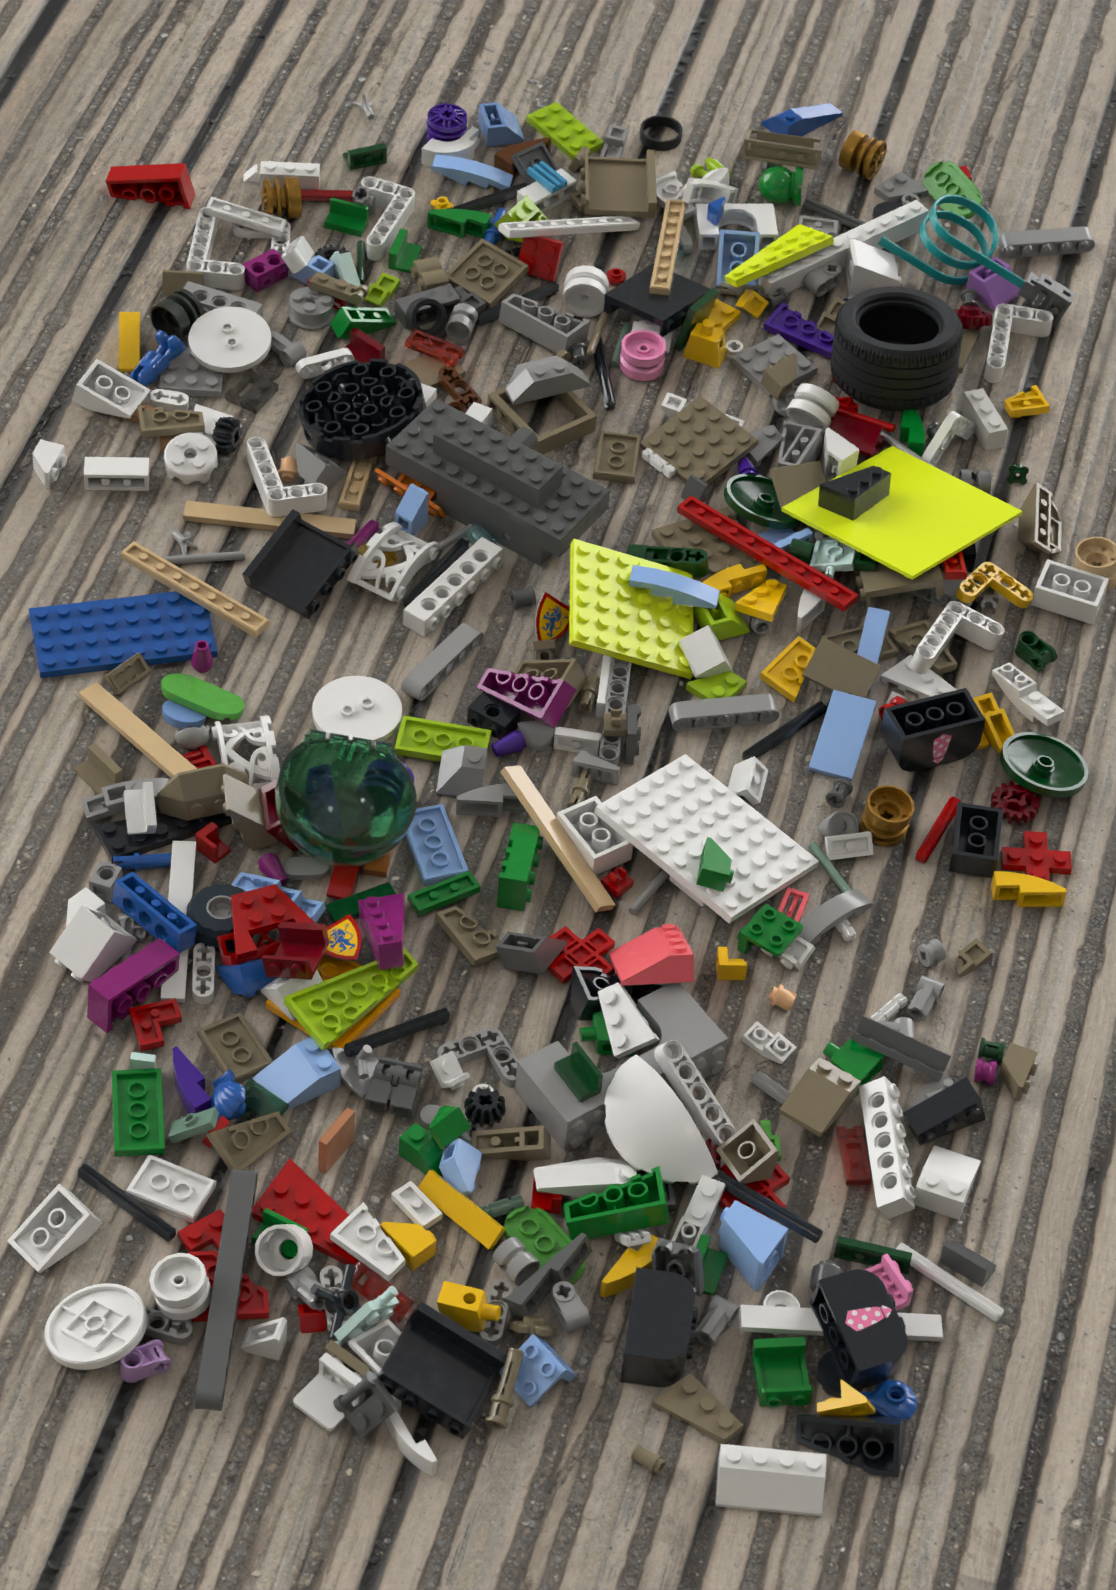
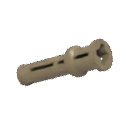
M516 1348L508 1349L497 1394L491 1397V1410L489 1416L485 1418V1423L491 1427L507 1429L508 1423L506 1420L509 1409L513 1408L514 1405L512 1394L525 1354L522 1350Z

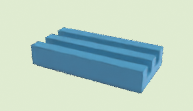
M540 161L539 165L534 164L533 168H527V174L552 194L567 186V180L543 161Z

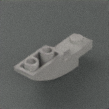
M171 778L137 779L102 787L103 793L81 800L88 823L124 812V791L142 789L143 782H153L155 807L158 806L156 791L162 788Z

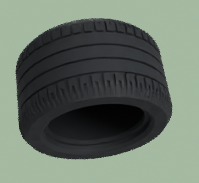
M879 287L863 291L846 301L837 313L831 356L833 379L849 397L873 408L903 411L910 409L918 410L931 406L946 397L956 383L963 337L961 320L946 302L921 290L906 287Z

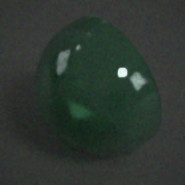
M309 729L308 734L304 735L303 742L287 755L278 774L275 787V806L283 831L303 854L326 865L356 867L380 859L400 843L413 821L416 812L417 796L409 772L396 757V750L392 749V743L375 741L373 748L371 747L372 740L352 737V740H349V736L330 733L329 739H325L326 732Z

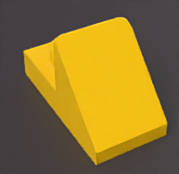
M843 1380L840 1381L841 1398H829L826 1401L817 1403V1413L819 1415L866 1416L875 1414V1408L869 1400Z

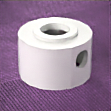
M274 1225L266 1228L259 1235L255 1244V1256L258 1264L265 1272L273 1276L293 1275L309 1265L313 1256V1244L307 1232L297 1225ZM289 1239L297 1244L298 1253L293 1259H286L281 1254V1245L285 1240Z

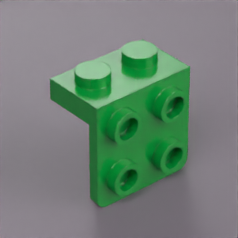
M765 903L752 916L750 922L739 931L737 935L739 940L737 950L746 954L755 944L774 956L780 957L803 931V925Z

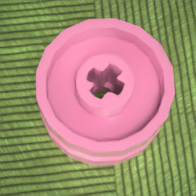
M636 330L625 335L621 343L620 369L622 373L636 381H650L659 377L664 370L666 342L660 335L649 330Z

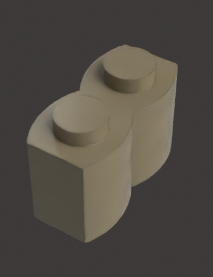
M437 257L413 261V267H411L410 271L412 278L417 281L419 291L423 292L449 284L448 276L445 270L442 269Z

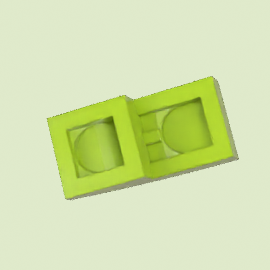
M382 272L376 283H371L369 286V293L363 301L378 307L383 306L400 286V279Z

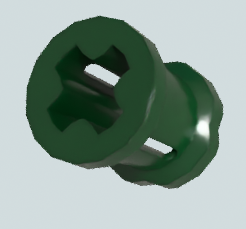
M981 1037L977 1058H990L1001 1063L1005 1042H990Z

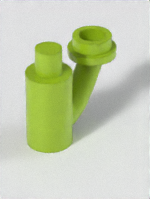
M707 157L704 161L709 171L726 168L717 159ZM694 164L690 169V173L694 178L703 177L709 173L699 164Z

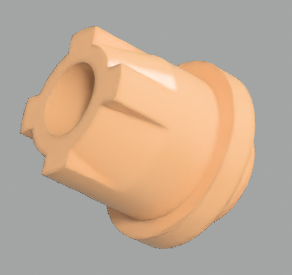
M290 456L281 458L280 469L277 471L281 480L292 482L298 478L297 460Z
M782 984L778 988L774 986L768 997L771 1000L770 1005L773 1007L776 1005L789 1011L797 994L783 988L784 985Z

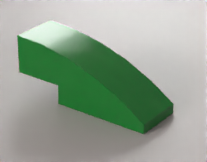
M466 209L429 210L427 228L464 238L466 234L485 239L484 234L490 228L492 214Z
M915 409L903 410L901 413L899 441L907 442V448L922 457L925 448V432L920 416Z

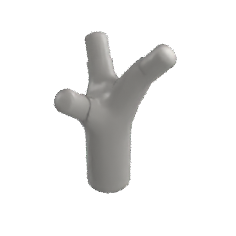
M362 94L363 102L354 101L353 105L360 107L365 112L368 120H372L375 117L371 109L372 103H368L366 95Z
M178 530L172 531L171 536L179 543L182 555L187 554V547L198 548V545L190 542L189 538L184 537Z

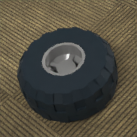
M213 884L201 889L192 896L187 906L186 916L197 924L195 943H203L206 949L207 946H212L215 948V951L220 952L217 936L234 932L230 903L231 895L245 892V890L231 884ZM234 939L225 940L227 951L235 950Z

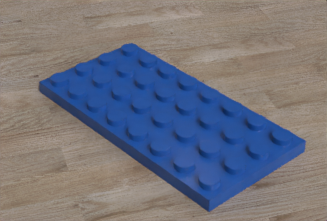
M176 591L29 608L40 678L113 670L139 652L147 665L192 660L195 643L199 640L208 642L212 658L218 657L209 610Z

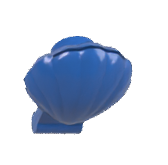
M229 1069L213 1082L215 1090L211 1097L210 1108L216 1107L219 1116L217 1121L221 1116H224L229 1121L237 1119L244 1113L246 1108L245 1088L241 1084L235 1083V1075Z
M886 1380L880 1383L874 1391L861 1393L875 1408V1414L871 1415L906 1418L907 1421L917 1410V1396L912 1388L899 1380Z

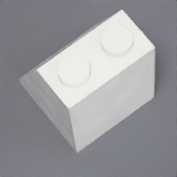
M854 239L849 240L845 266L849 296L878 287H901V276H898L899 263H896L894 254Z
M81 905L49 953L56 958L55 962L65 969L69 968L72 971L71 976L76 980L91 982L95 978H99L135 944L137 939L107 914Z

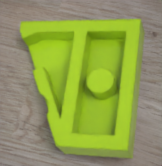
M726 671L690 681L686 684V690L701 700L734 697L746 688L747 681L732 671Z

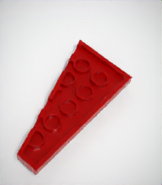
M289 1158L255 1204L252 1218L262 1223V1212L265 1208L288 1218L309 1230L313 1249L345 1265L352 1264L356 1266L355 1270L381 1282L384 1279L382 1276L330 1240V1234L349 1214Z

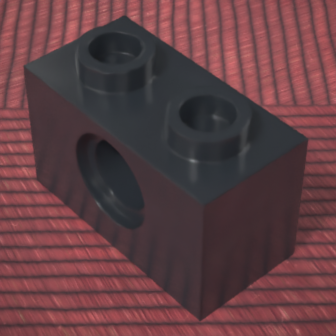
M483 691L468 706L467 722L476 728L492 730L491 736L500 740L518 728L517 723H520V711Z

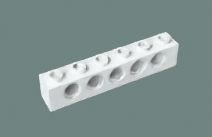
M481 537L404 609L403 625L422 636L433 631L443 618H447L456 606H460L469 594L474 593L476 588L482 582H485L493 571L501 567L503 563V548Z
M884 1076L859 1086L876 1204L877 1208L890 1219L915 1209L914 1198L916 1194L910 1180L912 1171L907 1161L909 1151L904 1142L906 1132L901 1123L903 1112L897 1098L900 1096L896 1084L891 1083Z

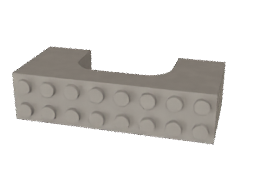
M670 983L638 999V1011L647 1020L653 1033L660 1039L648 1045L651 1050L639 1057L646 1061L665 1080L676 1095L675 1089L654 1057V1052L658 1045L670 1040L680 1042L703 1078L711 1074H717L724 1068L728 1038L680 983ZM556 1041L517 1061L515 1091L565 1152L572 1147L580 1146L591 1137L599 1136L606 1130V1105H604V1098L608 1085H610L615 1076L614 1074L621 1066L602 1073L601 1093L580 1103L554 1069V1062L569 1056V1053L559 1041ZM666 1048L667 1056L672 1058L671 1050ZM680 1068L679 1074L685 1079V1072Z

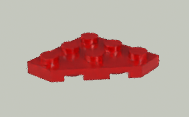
M215 1250L189 1252V1254L197 1257L204 1264L211 1289H213L218 1252ZM243 1272L236 1320L269 1319L268 1291L261 1285L258 1287L249 1280V1276ZM210 1304L203 1313L192 1318L191 1322L208 1321Z

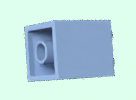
M735 1200L730 1208L726 1207L721 1214L720 1221H722V1224L718 1230V1235L720 1236L718 1247L728 1254L727 1258L755 1291L759 1292L783 1257L788 1228Z

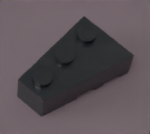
M871 466L822 483L819 487L818 506L854 521L889 495L891 473L883 470L881 467Z
M967 1077L903 1112L905 1122L919 1145L930 1143L935 1139L986 1120L982 1100Z

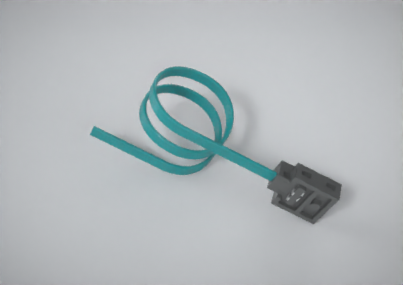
M958 195L941 196L935 201L929 214L920 225L919 234L921 241L934 257L946 265L957 269H974L980 265L990 269L1020 288L1017 294L1025 299L1021 306L1051 312L1054 317L1053 329L1077 295L1043 273L1038 277L1031 272L1027 279L1023 280L989 259L998 244L999 234L996 222L985 208L968 198ZM943 203H953L963 206L980 216L989 227L992 236V245L989 253L987 240L974 223L950 211H936V207ZM938 219L952 221L968 230L978 241L982 254L951 235L940 224ZM930 221L935 232L946 243L975 261L958 260L940 250L929 238L926 231V223ZM883 236L878 242L880 246L937 281L950 285L967 283L968 275L955 277L944 274Z

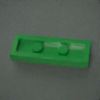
M469 870L408 894L407 901L419 917L480 893L481 886Z

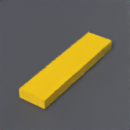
M429 1170L418 1186L438 1209L486 1248L493 1250L506 1230L501 1224L434 1170Z

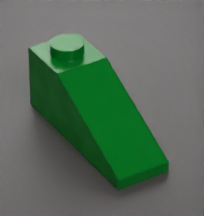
M341 307L330 325L339 339H350V331L354 328H358L368 335L395 326L396 321L387 308Z

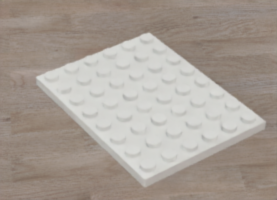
M686 754L599 804L594 811L598 817L729 924L817 868L819 863L818 859ZM707 837L712 838L732 859L730 869L734 870L731 884L726 883L723 892L696 885L701 853Z

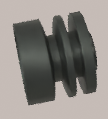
M179 288L151 308L150 319L157 332L162 330L169 337L174 335L182 340L189 335L192 325L199 317L205 314V311L198 298L192 292Z

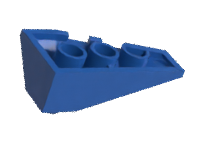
M262 957L232 966L223 964L215 966L217 973L232 993L243 994L244 998L258 995V990H261L278 978L266 977Z

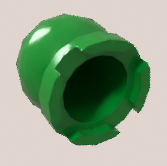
M782 166L769 167L762 173L759 179L758 186L761 196L769 203L784 204L791 200L793 201V206H801L802 188L798 187V185L802 186L803 168L795 167V171L791 172Z

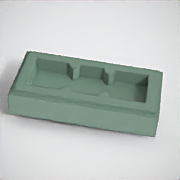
M216 1107L196 1114H188L184 1118L173 1121L168 1135L169 1140L172 1143H176L214 1130L219 1116Z

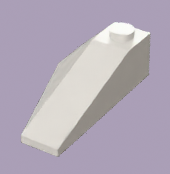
M603 1157L536 1167L533 1170L537 1191L582 1197L593 1192L599 1194L604 1192L607 1186L615 1183L617 1186L631 1181L630 1177L637 1175L636 1169L630 1164L621 1160Z

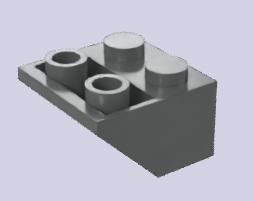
M507 932L496 945V949L505 969L543 974L567 943L564 940Z

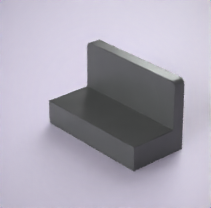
M955 1240L951 1244L947 1242L944 1244L939 1261L981 1287L985 1285L997 1266Z

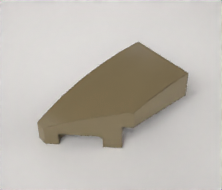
M977 938L962 950H958L957 975L959 977L973 972L992 958V952Z

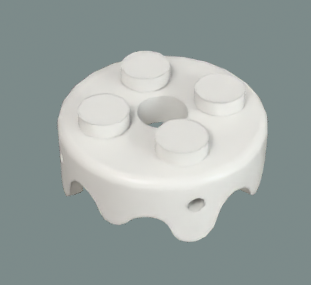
M184 433L178 435L167 444L164 451V462L169 478L177 477L184 484H190L194 481H200L202 484L207 483L213 469L217 468L218 465L215 445L208 437L202 434ZM188 453H194L196 455L192 459H188L185 457Z

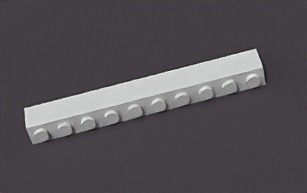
M914 200L834 237V244L759 277V292L764 296L765 294H772L782 287L789 293L804 286L803 280L805 276L826 263L834 262L839 264L841 268L845 267L850 239L878 249L884 248L878 244L882 236L893 243L919 232L920 225L928 215L929 210L918 200Z

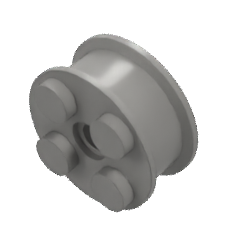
M308 286L299 288L290 295L289 305L291 309L289 317L291 322L297 327L317 330L328 326L333 320V296L310 289Z

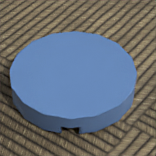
M171 700L165 701L162 705L161 715L164 716L165 722L171 726L185 729L187 726L198 728L206 721L207 716Z

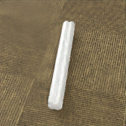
M900 1243L896 1249L912 1253L910 1266L997 1322L1002 1317L1003 1308L904 1243Z

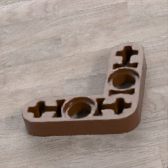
M443 366L440 368L437 377L438 382L455 400L448 405L463 413L467 412L473 402L482 405L480 396L453 367ZM455 388H463L465 392L458 393L455 391Z

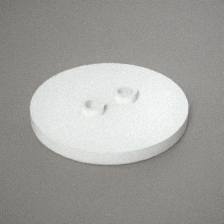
M222 307L203 314L192 325L188 337L189 348L195 360L210 370L223 373L241 372L256 366L267 356L271 347V331L267 322L257 313L240 307Z
M347 676L333 680L319 690L313 701L312 717L318 731L330 741L348 747H368L387 740L396 732L402 719V704L397 693L386 683L366 676Z
M110 1283L88 1286L66 1297L52 1311L45 1326V1342L52 1357L66 1367L78 1370L105 1367L125 1357L139 1344L147 1328L148 1315L141 1297L126 1286Z

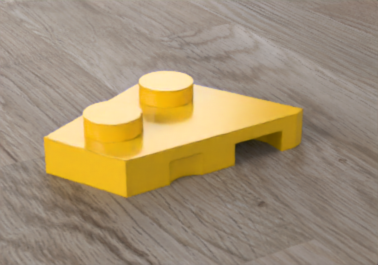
M1037 385L1031 386V391L1027 393L1021 391L1015 396L1005 399L1003 406L1010 418L1049 413L1050 405Z

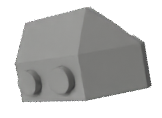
M552 356L518 364L506 387V393L512 404L515 405L590 387V383L581 369L558 356Z

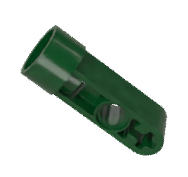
M629 544L627 548L628 555L685 571L696 578L704 577L709 573L708 554L703 549Z

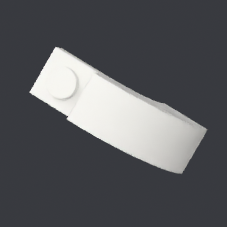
M472 126L460 139L450 142L432 138L422 147L421 164L431 166L436 154L472 160L475 158V149L480 142L479 129Z
M688 178V182L682 190V201L686 203H711L721 197H725V204H734L739 189L710 180Z

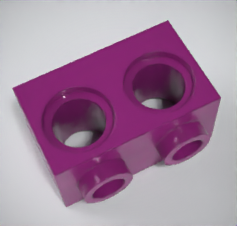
M274 248L242 264L245 267V283L256 292L289 276V267L282 259V255Z

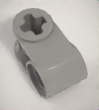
M834 262L826 263L824 266L809 272L805 276L803 284L817 297H820L839 286L838 276L841 273V266Z
M566 1281L556 1283L552 1289L550 1306L562 1330L568 1334L590 1325L589 1312L580 1300L573 1285Z

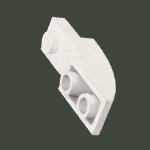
M1010 662L992 670V675L1008 699L1032 723L1039 720L1044 725L1049 726L1064 719L1065 711L1037 691V683Z
M705 1175L701 1176L684 1217L682 1216L671 1241L694 1248L697 1247L701 1234L706 1235L716 1214L717 1205L726 1187L725 1183Z

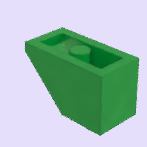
M707 837L701 853L696 885L723 892L726 883L731 884L734 870L730 869L732 859L709 837Z
M415 1122L399 1137L398 1155L425 1175L429 1170H434L441 1177L443 1176L439 1168L443 1149L439 1148L430 1132Z

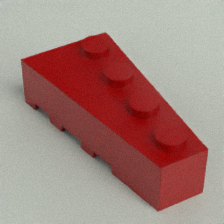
M186 163L111 166L105 181L111 197L133 201L143 199L146 203L152 204L155 201L166 203V206L174 207L175 204L182 205L184 209H190L196 195Z

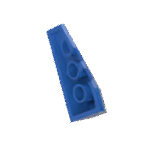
M831 103L793 108L763 120L761 125L773 133L802 137L841 117L843 112Z

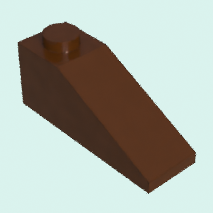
M546 137L508 145L495 154L494 167L513 175V178H515L520 173L511 156L542 141L550 153L551 139Z

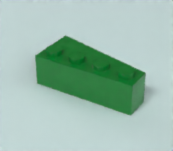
M513 822L508 847L505 852V860H503L502 871L499 874L497 907L524 911L526 902H531L533 889H529V887L535 884L536 871H533V869L539 866L540 854H537V851L542 850L544 837L540 836V830L537 826Z
M660 1166L651 1169L652 1173L642 1177L640 1174L630 1177L631 1181L617 1186L615 1183L607 1186V1189L599 1194L593 1192L565 1203L564 1211L570 1239L574 1240L581 1233L586 1234L588 1239L670 1223Z

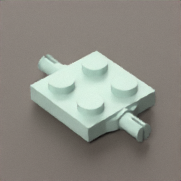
M832 537L822 538L821 540L816 539L810 566L820 572H826L825 575L833 579L835 571L845 572L854 570V562L858 552Z
M390 1286L377 1299L366 1302L334 1333L338 1341L334 1342L343 1347L349 1340L375 1327L380 1321L388 1319L394 1313L392 1309L400 1303L395 1297L398 1295L397 1289L394 1286Z

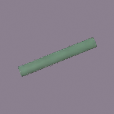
M624 322L610 362L612 367H617L619 364L622 340L631 329V323Z
M811 843L808 848L819 860L842 893L852 890L817 843Z

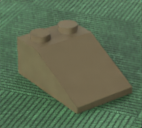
M577 659L521 661L514 672L515 674L524 673L534 677H548L553 680H565L576 689L567 708L570 707L587 679Z
M819 1057L805 1072L778 1113L821 1137L853 1103L861 1081Z

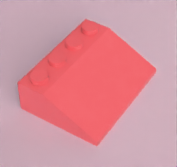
M663 924L662 927H655L609 952V959L622 986L694 982V954L679 926L674 924Z

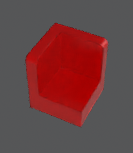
M210 822L195 834L196 850L214 864L231 852V848L219 839V829L215 823Z
M534 1177L531 1208L535 1209L537 1207L547 1213L560 1214L562 1195L537 1191Z

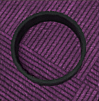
M664 115L651 116L646 118L641 124L640 140L646 147L652 150L669 151L680 145L683 129L681 124L672 117ZM652 126H666L675 130L678 136L671 140L660 141L648 137L644 131Z

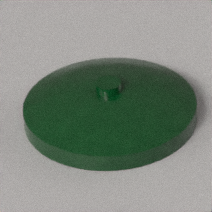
M739 474L728 480L724 489V498L728 505L743 518L755 524L773 529H792L802 523L800 520L781 511L772 478L762 475Z
M1038 732L1014 734L1004 742L1000 752L1001 765L1009 777L1027 790L1043 796L1055 798L1073 796L1083 789L1088 779V766L1083 757L1066 742L1047 734Z

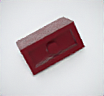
M358 328L350 331V344L344 348H348L351 351L355 360H359V363L370 362L371 359H385V346Z

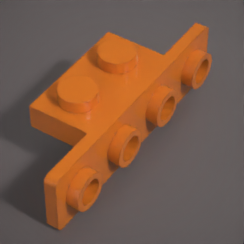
M378 468L374 470L378 476L377 481L385 487L390 485L393 487V491L401 497L405 495L409 485L412 483L429 493L428 513L433 517L438 515L442 519L446 516L443 510L433 503L437 497V492L403 473L396 480Z

